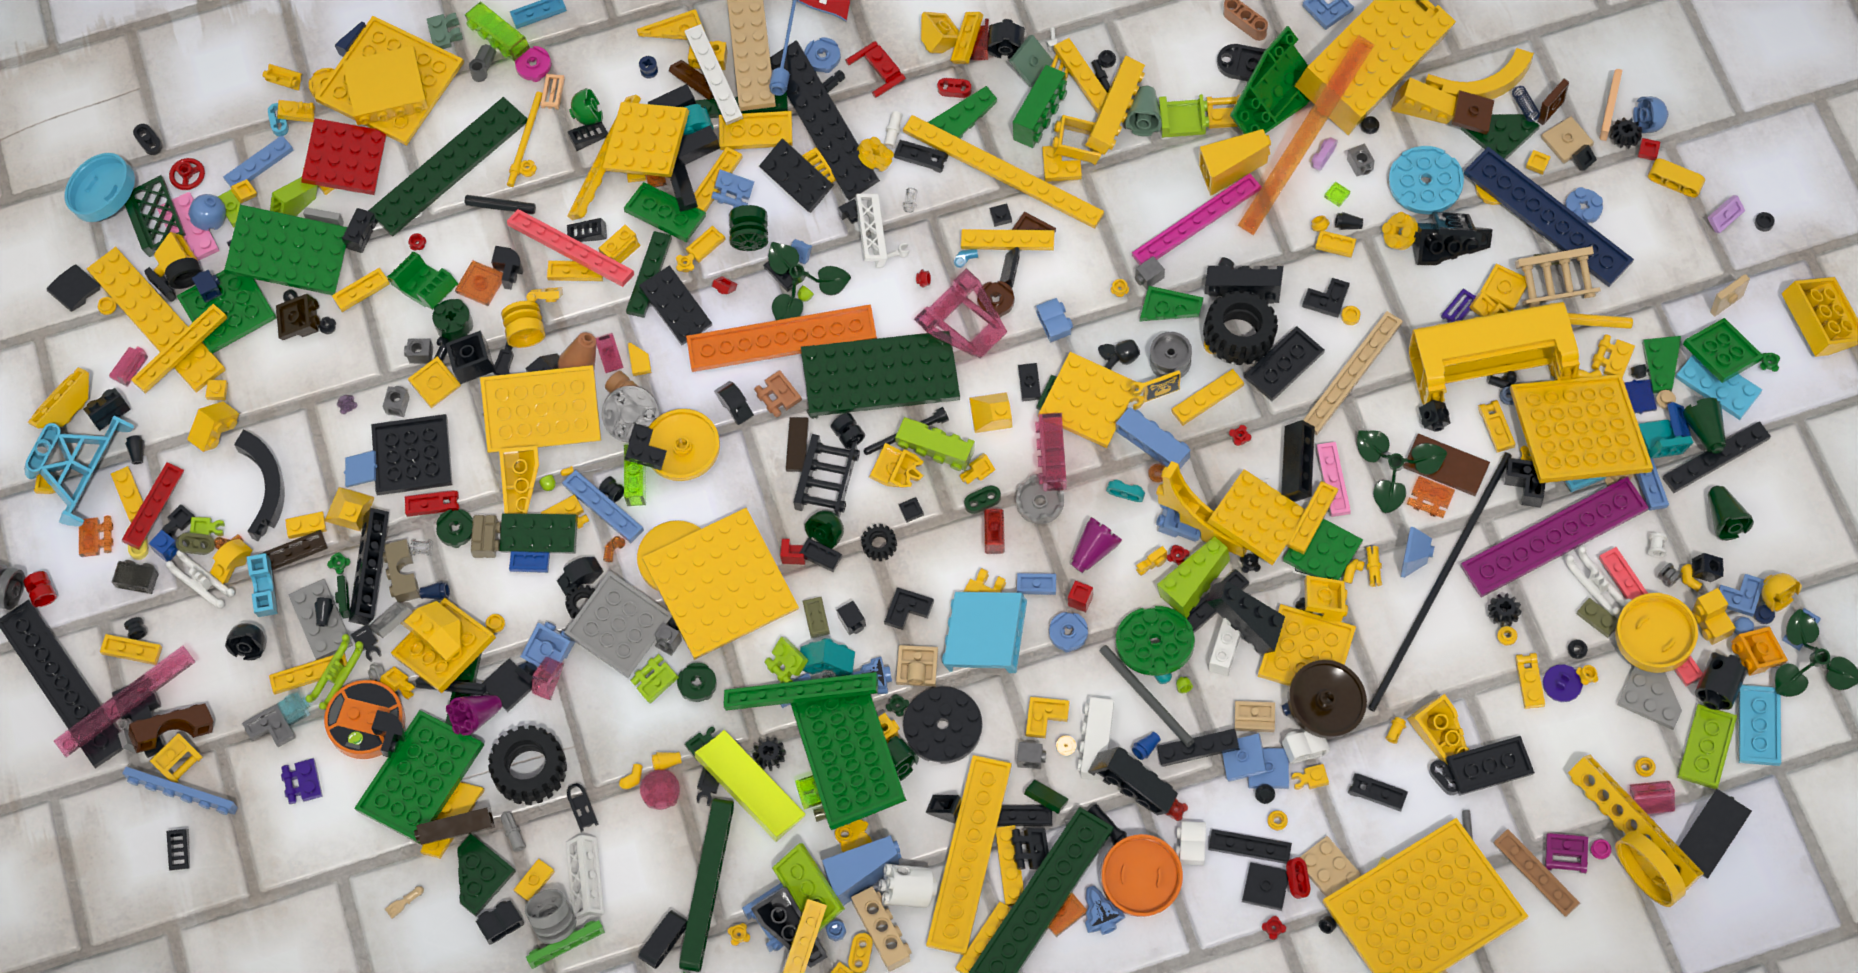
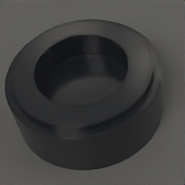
M1761 212L1756 216L1755 227L1760 231L1767 232L1773 228L1775 219L1770 213Z

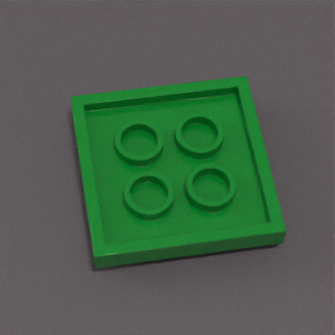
M1725 318L1685 339L1683 343L1721 383L1759 363L1764 357Z
M1323 519L1305 554L1303 555L1289 548L1283 558V562L1310 576L1340 580L1347 565L1352 561L1363 543V539Z

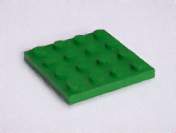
M223 270L215 274L220 282L217 286L222 294L221 296L205 303L196 285L177 295L192 323L212 304L226 314L227 319L203 340L210 353L213 354L277 319L254 279L227 274Z

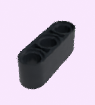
M673 910L668 912L641 949L638 958L654 969H657L686 930L688 920Z

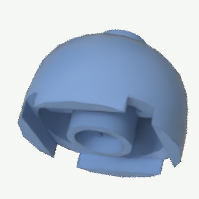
M1640 97L1636 101L1639 102L1638 106L1634 107L1633 110L1634 122H1639L1638 127H1642V133L1659 131L1666 124L1669 115L1665 103L1657 97Z
M203 194L192 201L188 216L191 218L190 222L195 227L204 231H208L209 228H215L214 230H216L225 221L226 208L222 200L217 196Z

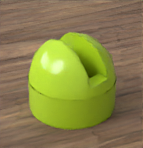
M803 285L798 291V298L804 302L809 301L814 295L811 290Z
M547 475L539 480L543 490L552 491L555 488L556 482L553 475Z
M1180 677L1176 681L1177 690L1181 694L1187 693L1193 688L1192 682L1188 677Z

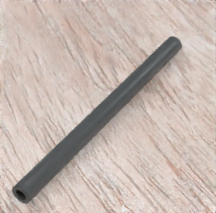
M1104 645L1100 649V653L1187 747L1191 746L1194 743V739L1107 645Z

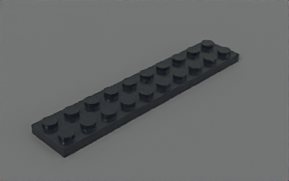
M796 40L789 44L784 69L790 74L786 91L787 96L820 153L831 168V172L842 191L850 201L855 198L856 194H861L880 180L873 169L868 168L860 161L858 157L860 153L859 150L857 151L859 144L799 42ZM784 48L770 57L772 70L780 68Z
M27 600L1 617V631L93 767L96 769L121 752L123 748L119 739L118 729L31 602Z

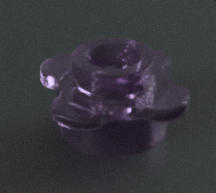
M343 395L338 399L337 406L340 407L341 414H346L355 409L357 403L354 402L352 395Z

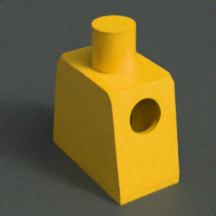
M173 232L167 235L154 253V257L159 264L153 271L161 277L165 274L167 266L178 259L194 258L197 260L182 235Z

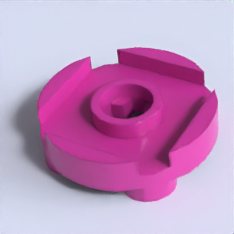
M533 46V48L529 49L526 47L519 51L515 57V68L519 76L533 82H538L546 76L552 65L548 52L539 46ZM536 61V65L530 66L529 62Z

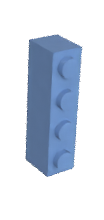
M1129 407L1116 422L1117 433L1165 467H1168L1171 461L1178 463L1181 469L1189 460V446L1184 442L1177 441L1170 432L1160 429L1156 422L1146 419L1139 410H1133Z

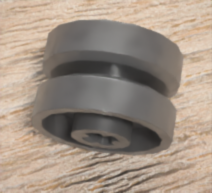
M1165 332L1158 335L1150 347V367L1158 377L1179 370L1181 373L1180 378L1189 372L1192 358V346L1189 340L1177 332Z
M0 564V608L11 610L17 605L22 596L25 575L22 570L13 567L8 568L3 564Z

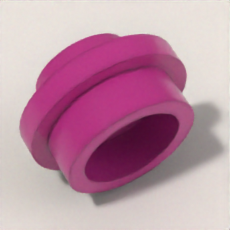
M1603 839L1595 840L1591 845V853L1597 859H1606L1611 854V845Z

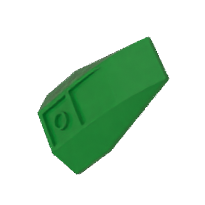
M1286 26L1264 51L1230 114L1243 134L1264 129L1266 134L1302 109L1310 101L1295 87L1308 64L1295 48L1294 44L1299 39L1289 26Z

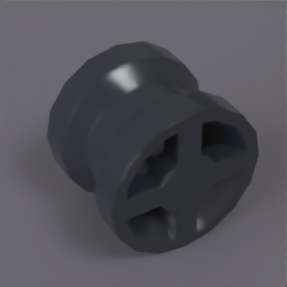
M141 617L131 618L124 623L125 629L128 630L127 635L129 639L139 640L147 635V630L143 627L144 622Z

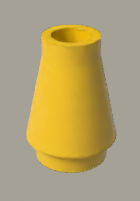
M656 752V754L652 755L654 771H662L682 763L680 752Z

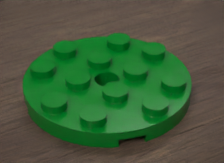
M1155 606V608L1149 609L1140 608L1133 611L1123 619L1116 633V649L1119 657L1130 669L1144 675L1160 676L1177 671L1188 662L1195 647L1193 628L1187 618L1178 611L1163 606ZM1153 638H1158L1161 641L1158 643L1151 644L1150 640Z

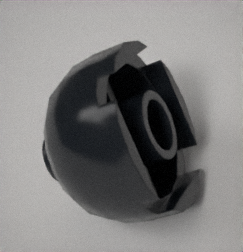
M241 623L231 629L227 635L225 647L235 657L240 655L245 656L243 660H256L264 652L266 638L259 627L249 623Z

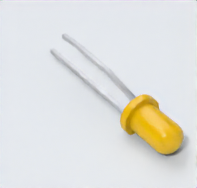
M606 459L575 467L570 466V468L562 469L560 473L562 476L571 475L574 472L573 468L597 463L600 461H604ZM603 467L597 468V469H593V470H588V471H582V472H579V473H586V472H590V471H595V470L602 469Z

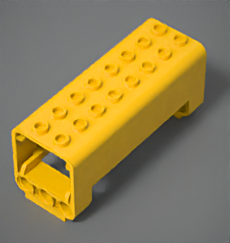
M1564 302L1420 327L1412 330L1409 345V357L1423 405L1432 400L1445 402L1444 394L1447 393L1445 384L1544 365L1549 366L1551 376L1555 380L1575 379L1580 365L1578 347Z

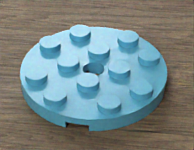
M1418 146L1404 151L1393 162L1389 173V188L1395 200L1407 210L1419 214H1432V212H1442L1450 208L1459 199L1464 184L1463 171L1458 161L1446 154L1445 150L1433 146ZM1428 177L1431 179V182L1426 184L1421 179Z

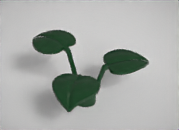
M772 242L770 245L768 257L771 269L779 275H783L789 270L793 281L792 296L781 294L773 300L772 312L776 320L800 317L803 312V302L795 298L796 284L803 282L805 277L820 283L819 288L826 295L840 293L851 279L849 273L835 266L821 268L818 271L819 279H816L809 272H805L802 265L798 264L799 254L794 247Z
M1359 430L1357 435V446L1363 459L1375 463L1382 456L1388 459L1389 467L1393 470L1392 482L1382 480L1376 484L1373 491L1375 502L1383 513L1395 511L1406 498L1405 486L1402 483H1395L1396 472L1403 469L1404 463L1415 464L1416 470L1419 473L1431 475L1440 469L1447 456L1445 449L1429 443L1417 445L1412 450L1414 460L1403 458L1398 453L1385 455L1384 453L1389 450L1390 443L1384 433L1380 431Z
M1798 609L1787 623L1786 636L1791 644L1797 646L1803 643L1804 647L1814 652L1810 655V664L1800 671L1794 664H1784L1777 669L1774 679L1776 693L1784 697H1793L1803 693L1809 683L1803 673L1813 666L1821 667L1823 665L1829 670L1826 674V679L1832 688L1846 690L1857 685L1858 669L1851 661L1844 657H1834L1830 661V653L1826 649H1818V647L1807 644L1817 640L1819 627L1813 618L1808 616L1802 609Z

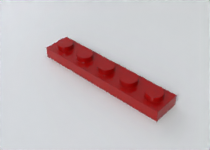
M166 462L122 538L123 543L138 550L141 548L184 473L183 469Z

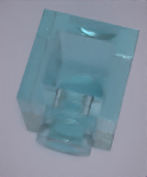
M298 692L286 696L284 700L277 703L289 726L310 715L307 709L310 707L309 703L305 700V697L301 698Z

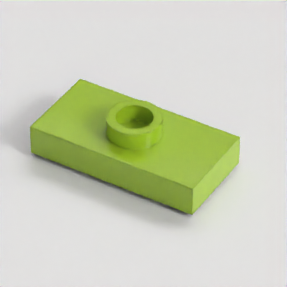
M230 189L218 196V198L224 203L226 217L234 228L240 202Z

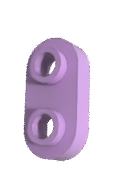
M1332 137L1324 140L1321 145L1322 150L1319 154L1316 153L1312 159V163H1314L1313 168L1319 171L1322 170L1334 152L1338 140Z

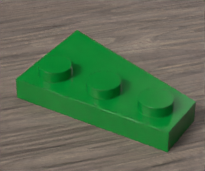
M1148 286L1140 321L1199 317L1204 297Z
M1681 336L1643 339L1642 344L1647 369H1649L1648 374L1652 394L1663 390L1672 392Z

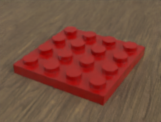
M314 118L301 183L375 195L386 134L374 128Z

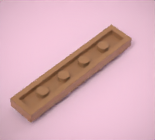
M1509 829L1493 842L1565 917L1581 904Z

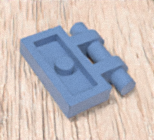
M719 170L714 188L720 190V193L713 191L711 198L718 200V203L732 205L733 208L748 205V203L742 201V198L749 200L755 181ZM726 193L735 195L736 198L734 199L726 196Z

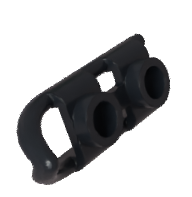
M579 783L570 785L567 789V798L580 832H583V828L590 827L592 824H595V826L599 825L584 787ZM575 787L580 788L583 795L572 799L571 790ZM586 806H588L589 813L586 812ZM578 809H580L582 816L580 817L578 816V813L576 811Z

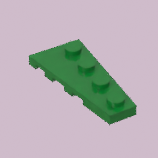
M985 86L928 123L961 139L963 134L968 129H971L980 117L982 118L997 103V98Z

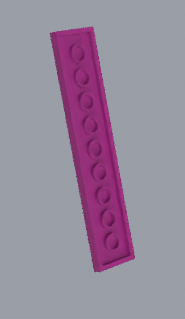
M1627 476L1462 562L1461 568L1482 598L1648 511L1649 507Z

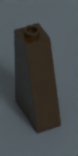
M483 808L416 825L417 830H414L416 841H420L421 845L492 829L495 828L491 808Z

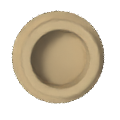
M1663 390L1658 393L1656 402L1661 408L1668 409L1667 404L1675 403L1676 397L1671 391Z

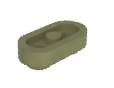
M183 533L177 537L176 547L183 553L207 555L214 550L215 542L209 535ZM183 541L187 543V547L183 545Z

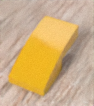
M1483 292L1478 293L1469 306L1480 317L1509 312L1502 304H1495Z

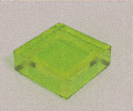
M1335 181L1325 193L1324 198L1340 207L1351 191Z

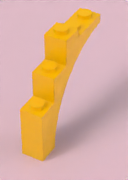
M1171 461L1161 474L1163 484H1160L1156 491L1158 503L1178 511L1180 522L1198 529L1201 532L1202 541L1208 542L1215 536L1228 547L1229 552L1244 557L1248 550L1247 548L1207 523L1214 511L1193 493L1180 472L1179 464Z

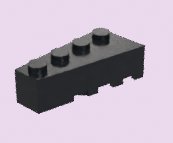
M1228 581L1212 584L1206 602L1222 618H1226L1231 623L1233 629L1239 630L1245 636L1244 639L1256 647L1255 650L1259 654L1275 652L1285 616Z
M1121 747L1099 752L1088 770V773L1093 776L1096 773L1102 776L1104 783L1108 785L1113 784L1121 788L1120 793L1125 796L1137 798L1136 802L1157 816L1168 813L1178 795L1170 784L1160 780L1156 773L1146 769L1142 762L1133 759Z

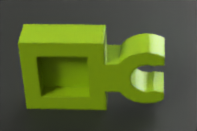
M192 517L190 533L209 536L210 533H214L216 536H223V530H217V528L225 526V523L222 520L212 523V519L206 517Z

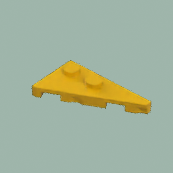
M696 9L638 28L637 33L641 37L688 40L684 31L700 25L701 21Z

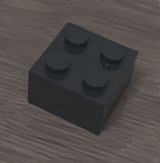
M481 331L446 343L453 373L460 384L495 372L488 343Z

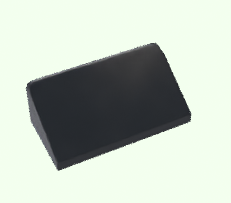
M1015 247L1005 255L1000 281L1007 283L1011 288L1014 285L1020 258L1019 247Z

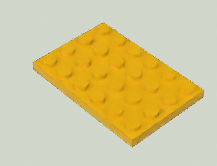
M593 365L480 377L488 453L499 452V449L528 446L540 448L601 441Z

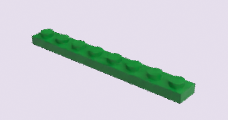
M876 672L726 689L724 690V709L728 711L877 694L878 675Z

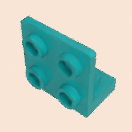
M1669 420L1638 424L1651 459L1681 455L1694 443L1691 436L1675 437Z

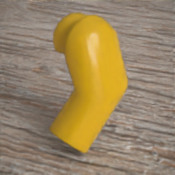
M1354 559L1345 569L1343 581L1352 584L1355 571H1363L1364 561Z

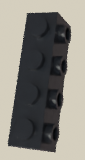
M1303 420L1286 425L1284 430L1281 495H1284L1293 502L1312 497L1315 426Z

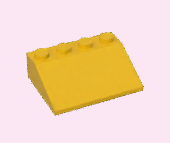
M1835 277L1794 281L1781 293L1815 357L1828 356L1858 345V318Z

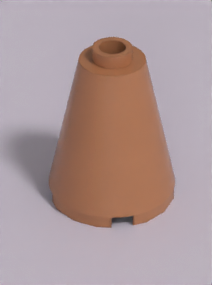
M581 333L561 353L558 359V368L593 365L595 370L596 338L590 333Z

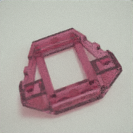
M967 268L953 281V285L930 307L927 306L914 318L927 333L980 359L1007 334V330L998 313L993 308L991 300L986 295L980 280ZM973 290L988 313L968 298ZM962 303L988 323L971 342L944 322ZM939 326L942 330L946 331L949 335H947L946 333H944V332H942L941 330L937 329L936 327Z

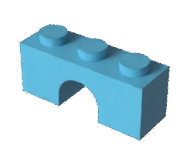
M266 553L248 556V572L254 589V594H252L254 613L258 617L278 614L270 558Z

